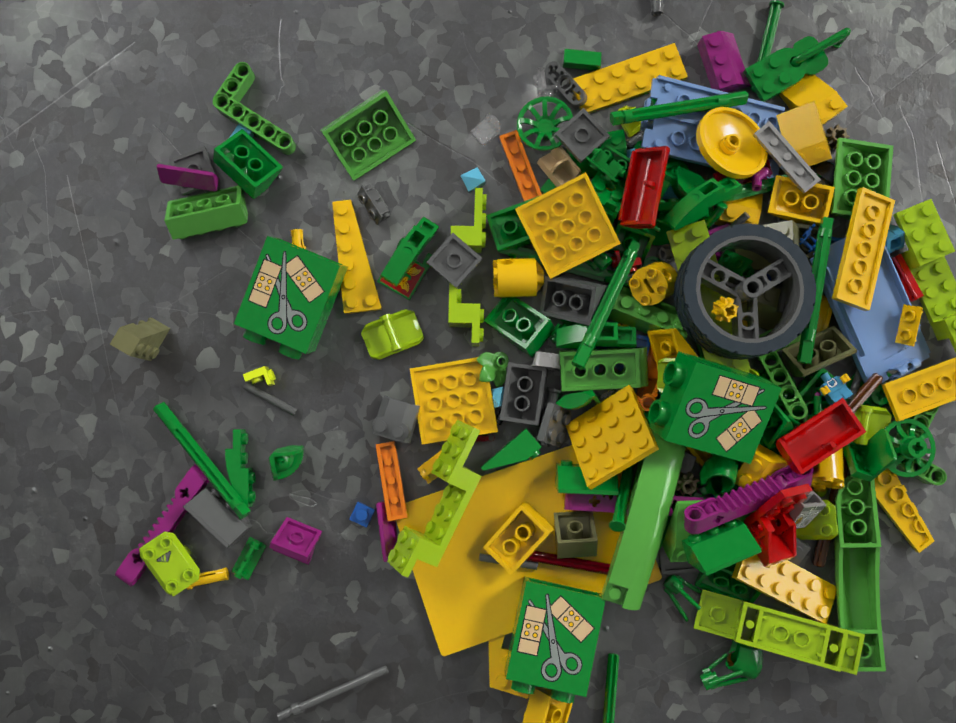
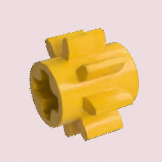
M720 296V300L713 302L711 313L716 314L715 319L718 321L730 322V319L737 316V308L739 306L733 304L735 299Z

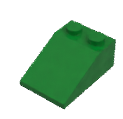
M535 198L486 215L498 251L532 244L515 209Z
M503 297L484 320L485 323L531 358H533L536 351L541 348L555 329L548 317L517 297Z
M524 429L485 462L481 468L484 471L525 461L528 458L533 460L541 453L539 451L541 446L529 431Z

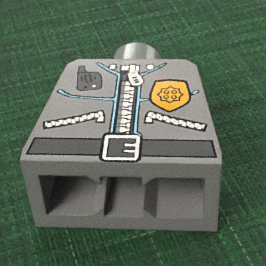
M814 491L810 492L804 502L795 504V509L789 512L796 524V528L806 527L826 507V504Z

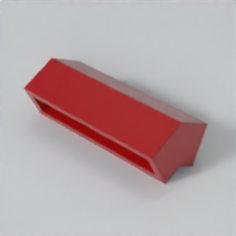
M902 254L892 257L891 259L910 302L924 296Z

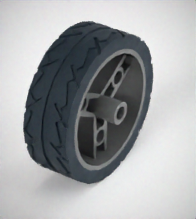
M750 223L732 225L733 227L728 226L714 232L693 249L681 264L674 287L675 308L683 329L692 340L694 339L696 344L707 352L728 359L742 360L759 357L787 346L801 334L809 323L816 301L814 273H812V267L799 246L778 230ZM743 249L764 257L771 265L745 279L710 260V258L720 251ZM714 274L719 276L720 282L714 279ZM766 274L771 276V281L767 279ZM729 281L736 286L730 289L726 286V282ZM782 282L785 303L781 318L766 336L759 338L757 297ZM701 284L725 298L735 299L733 304L739 307L737 308V316L732 318V335L716 325L707 314L701 298ZM747 303L746 313L742 312L741 305ZM743 318L746 319L748 323L747 327L744 326L742 323Z

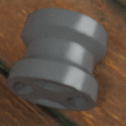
M664 244L656 253V257L661 262L671 264L675 260L670 244Z

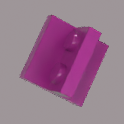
M286 517L272 539L269 548L309 565L322 531Z

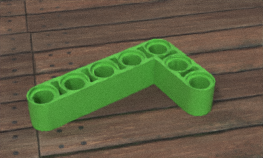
M237 63L215 94L213 105L220 114L237 125L249 129L256 137L285 155L292 154L296 149V144L288 133L239 103L254 82L255 75L247 63ZM248 71L245 76H241L243 72ZM237 86V89L231 92V89ZM222 102H227L224 107H220ZM243 111L241 116L236 117L238 112ZM258 121L257 126L251 127L253 122ZM274 131L271 137H266L268 132ZM290 141L288 146L282 147L283 142Z
M771 330L760 334L759 338L766 336ZM800 334L787 346L772 353L759 356L757 359L769 381L782 388L778 398L787 415H790L802 424L808 419L807 406L777 354L778 351L799 342ZM768 360L776 361L772 366L766 364ZM778 376L785 378L783 382H776L774 379ZM786 393L794 394V398L790 400L785 399L783 396ZM801 410L804 412V415L796 417L793 415V412Z
M940 406L908 419H917L929 428ZM903 423L901 428L909 436L910 423ZM920 427L915 428L916 438L925 433ZM897 433L895 438L902 440L900 435ZM892 442L894 448L899 447L898 444ZM921 458V461L926 464L927 460ZM906 459L901 461L896 468L905 472ZM915 460L911 464V472H915ZM931 464L924 473L914 478L925 484L938 486L946 482L947 474L943 469ZM933 472L935 473V479H934V481L932 480V477H931V475H932Z

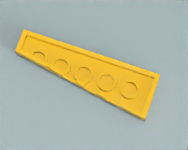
M334 201L332 206L338 263L348 266L341 284L344 314L382 310L352 201Z
M886 469L874 479L877 503L915 552L920 553L932 544L934 539L922 517L918 514L915 504L908 497L905 486L901 484L896 474Z

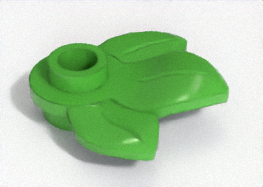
M490 352L482 353L477 358L478 363L483 366L479 380L482 382L493 381L496 387L502 386L506 380L508 356L504 352H495L494 354Z

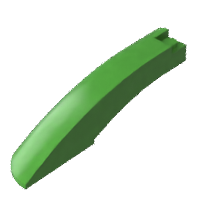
M652 429L651 431L659 450L638 463L624 519L626 527L619 534L601 593L603 600L622 605V608L628 610H639L641 608L669 516L686 446L665 441Z
M850 474L844 479V488L838 489L835 500L838 535L834 537L838 626L865 634L858 671H886L880 612L879 566L881 538L875 481L873 479L869 482L853 477Z

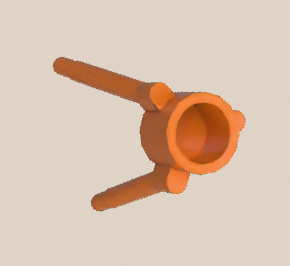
M657 384L652 394H645L642 398L637 396L639 403L645 411H649L651 404L657 400L656 397L659 391Z

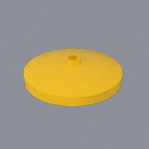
M718 107L706 113L698 123L696 140L699 150L710 166L719 173L730 178L746 179L760 171L767 161V151L753 137V134L760 128L743 112L729 107Z

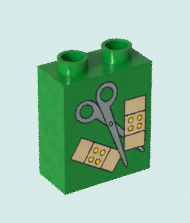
M267 236L234 324L245 328L243 338L261 345H265L267 338L281 343L278 350L279 353L300 360L302 353L307 354L316 351L348 266L282 239Z
M678 351L675 361H670L664 370L663 382L665 387L660 400H655L649 408V427L665 441L751 464L782 388L761 376Z
M524 576L504 670L506 679L512 680L511 689L525 694H534L536 686L551 689V698L565 703H574L575 695L587 696L606 601L602 599L601 593Z

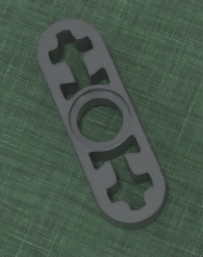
M552 61L548 63L545 68L546 76L570 103L576 107L583 106L587 101L586 92L558 62ZM552 68H555L561 75L559 78L553 74ZM565 79H569L571 82L570 86L567 89H562V82ZM573 90L580 95L581 99L579 101L575 100L576 97L571 93Z

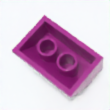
M718 31L702 36L697 47L711 88L729 93L750 87V82L743 72L745 67L734 34Z

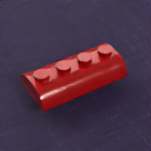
M668 146L639 148L632 151L618 219L621 221L620 225L635 229L655 228L670 154Z
M841 398L776 441V446L788 466L798 475H802L866 433V430L844 398Z

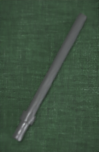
M385 665L304 702H296L290 708L277 713V718L281 721L292 715L302 714L303 710L389 673V670Z

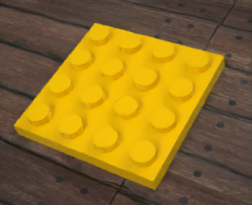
M586 172L515 209L550 279L621 244Z
M478 357L410 368L415 405L420 406L417 418L422 445L447 441L451 427L457 420L480 430L479 435L498 432L490 382L479 380L483 366L478 363Z
M630 385L566 425L586 485L591 490L659 450L634 389Z

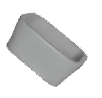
M536 351L532 366L547 367L548 370L560 371V354Z

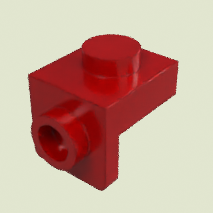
M619 250L615 251L611 257L613 260L611 266L615 270L621 260ZM640 257L636 258L629 274L635 273L642 265Z

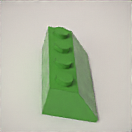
M238 185L168 201L164 221L172 239H185L192 235H203L210 231H221L227 227H238L247 223L248 212L243 189Z
M624 286L608 317L629 327H636V330L648 334L647 331L676 328L684 339L688 335L681 325L674 306L664 302L643 306L632 296L631 290Z

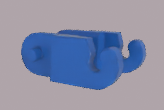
M812 224L802 235L804 238H800L801 242L799 245L803 243L809 249V253L815 251L816 240L811 236V230L816 226L815 224ZM806 239H811L815 244L813 246L810 245Z

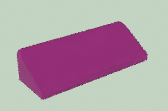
M157 164L161 183L217 191L219 178L213 172Z
M385 501L377 502L376 509L383 561L387 562L390 551L394 549L397 543V530L395 521L388 522Z

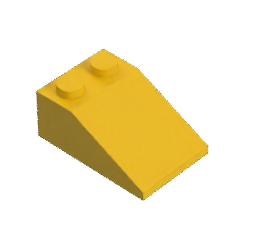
M805 74L799 83L779 94L790 110L815 101L822 125L828 123L848 107L837 91L816 75Z
M815 101L776 115L781 135L809 166L832 159V153Z
M776 175L767 213L788 221L793 220L799 224H815L820 226L821 219L829 215L835 187L815 184L803 194L789 177Z
M763 194L726 202L725 204H727L728 208L724 210L714 225L731 224L744 212L748 213L750 218L743 224H758L762 210Z
M676 328L647 331L657 366L658 361L663 358H676L678 351L698 357Z
M528 502L520 505L483 548L512 575L549 537L555 528Z

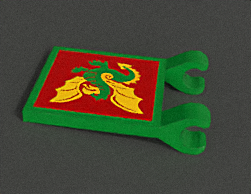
M401 238L397 245V248L400 246L404 238ZM428 253L422 264L416 261L397 287L382 277H379L377 282L410 301L430 267L427 261L432 254Z

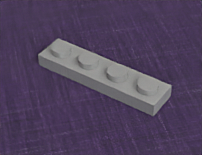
M770 121L753 134V137L803 194L821 180Z

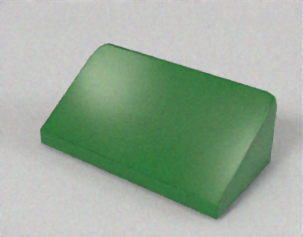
M564 49L563 68L599 70L601 68L602 52Z

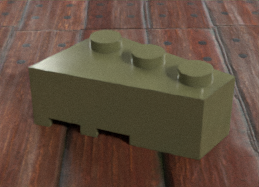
M150 317L147 322L141 320L137 325L131 323L121 326L110 345L131 357L151 361L158 355L159 347L171 328Z

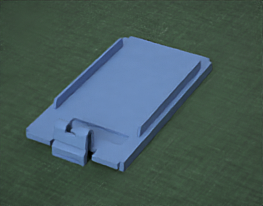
M658 75L656 79H652L649 98L656 99L654 105L728 93ZM647 98L645 100L644 107L650 106L651 99ZM748 98L745 105L729 107L749 116L759 128L770 121L781 133L776 115L783 113L785 107ZM710 110L651 119L649 122L648 120L641 121L640 130L644 131L641 148L668 146L670 148L669 158L713 168L704 159L696 140L698 123ZM769 159L772 170L770 178L776 177L779 174L780 166L773 159Z
M845 237L830 245L823 291L842 334L857 349V353L852 354V357L864 384L873 373L883 377L881 383L887 380L898 379L920 367L921 362L928 359L931 352L920 327L918 328L917 341L914 346L895 342L903 304L912 305L886 245L870 310L862 311L832 299L846 240ZM814 257L810 258L811 264H813ZM892 370L899 371L891 375L890 377H888L886 373L887 371Z

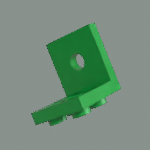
M599 169L591 183L611 224H613L621 209L626 179L619 176L620 183L615 181L611 183L603 177L605 173Z

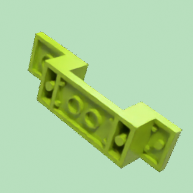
M475 188L474 226H451V234L454 233L476 253H482V248H485L486 232H482V229H486V213H482V210H486L487 194H483V188ZM449 283V327L472 328V346L479 347V343L483 342L484 328H480V323H484V309H480V304L461 303V289H456Z
M932 199L897 212L893 214V217L898 227L905 232L904 241L908 250L900 254H902L924 295L919 298V301L938 341L949 338L956 353V281L944 257L955 252V249Z
M705 220L686 225L676 231L670 230L666 232L678 272L689 253L709 237ZM712 255L710 260L718 264L716 255ZM714 274V279L720 282L719 276ZM701 284V298L707 314L716 325L732 335V319H730V322L718 321L715 319L716 314L711 313L713 302L720 300L719 298L722 295ZM702 348L706 360L742 371L751 370L748 359H728L707 352Z
M459 420L451 427L450 435L442 446V452L433 464L431 473L449 484L445 487L443 496L435 507L431 521L426 525L425 533L423 534L404 526L398 535L394 549L390 551L387 562L402 576L407 578L417 559L435 567L438 566L481 478L479 474L463 466L480 430Z
M702 589L699 601L701 609L697 610L694 629L733 639L741 644L838 672L844 671L857 675L865 634Z

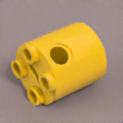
M535 258L493 260L494 297L537 296V292L544 285V270Z
M660 261L638 269L629 280L632 296L643 306L662 302L674 293L677 271L672 265Z
M843 448L813 467L810 487H814V491L824 492L826 488H844Z

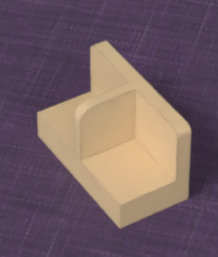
M561 146L551 150L550 153L541 157L537 162L556 187L578 177L581 173L580 168Z

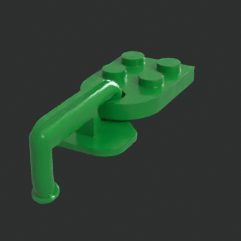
M844 28L819 43L814 37H804L797 41L793 48L780 49L749 66L743 72L762 102H766L799 83L805 74L815 75L824 70L828 65V57L824 50L831 46L840 48L850 35L851 29Z
M638 141L634 148H641L642 141ZM668 157L664 180L671 183L672 190L678 199L681 200L696 187L706 182L700 175L689 171L687 165L682 160ZM723 202L717 203L716 208L710 215L708 214L697 221L705 220L707 228L711 227L723 214L724 210L728 208L727 204Z

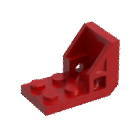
M809 484L780 490L744 520L745 525L761 548L762 552L757 554L764 567L790 560L797 555L796 524L789 512L795 509V504L804 502L807 499V495L813 491Z

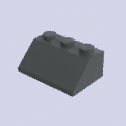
M558 275L551 279L549 276H545L540 313L590 325L607 286Z
M508 362L500 420L534 426L541 425L548 377L547 367Z
M215 487L205 488L184 506L226 548L237 544L252 528V525L249 523L250 519L246 516L240 520Z

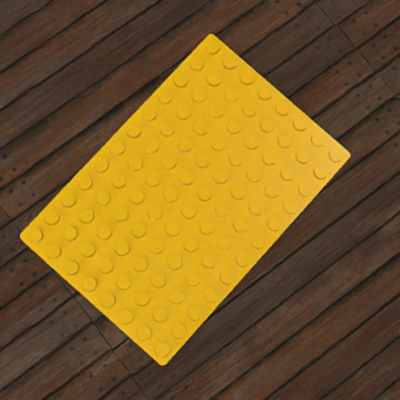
M573 445L481 476L438 566L435 567L417 559L412 570L442 656H447L512 633L524 576L602 593L607 577L605 574L538 563L537 570L519 567L510 575L500 564L479 561L480 553L489 554L483 548L484 545L521 504L528 502L553 527L554 513L578 511L564 510L565 493H558L555 487L556 463H561V460H571L573 464H579ZM620 472V473L617 474V476H618V489H619V486H620V481H621L622 472ZM444 490L406 502L408 518L396 520L399 531L401 532L404 526L424 534L426 525L431 521L435 507L439 504ZM593 496L592 499H589V503L592 504V507H595L596 504H599V500L596 499V496ZM593 511L598 540L597 556L575 558L611 564L620 532L609 528V522L613 520L614 513ZM555 530L535 551L557 554ZM656 560L648 584L659 581L662 578Z

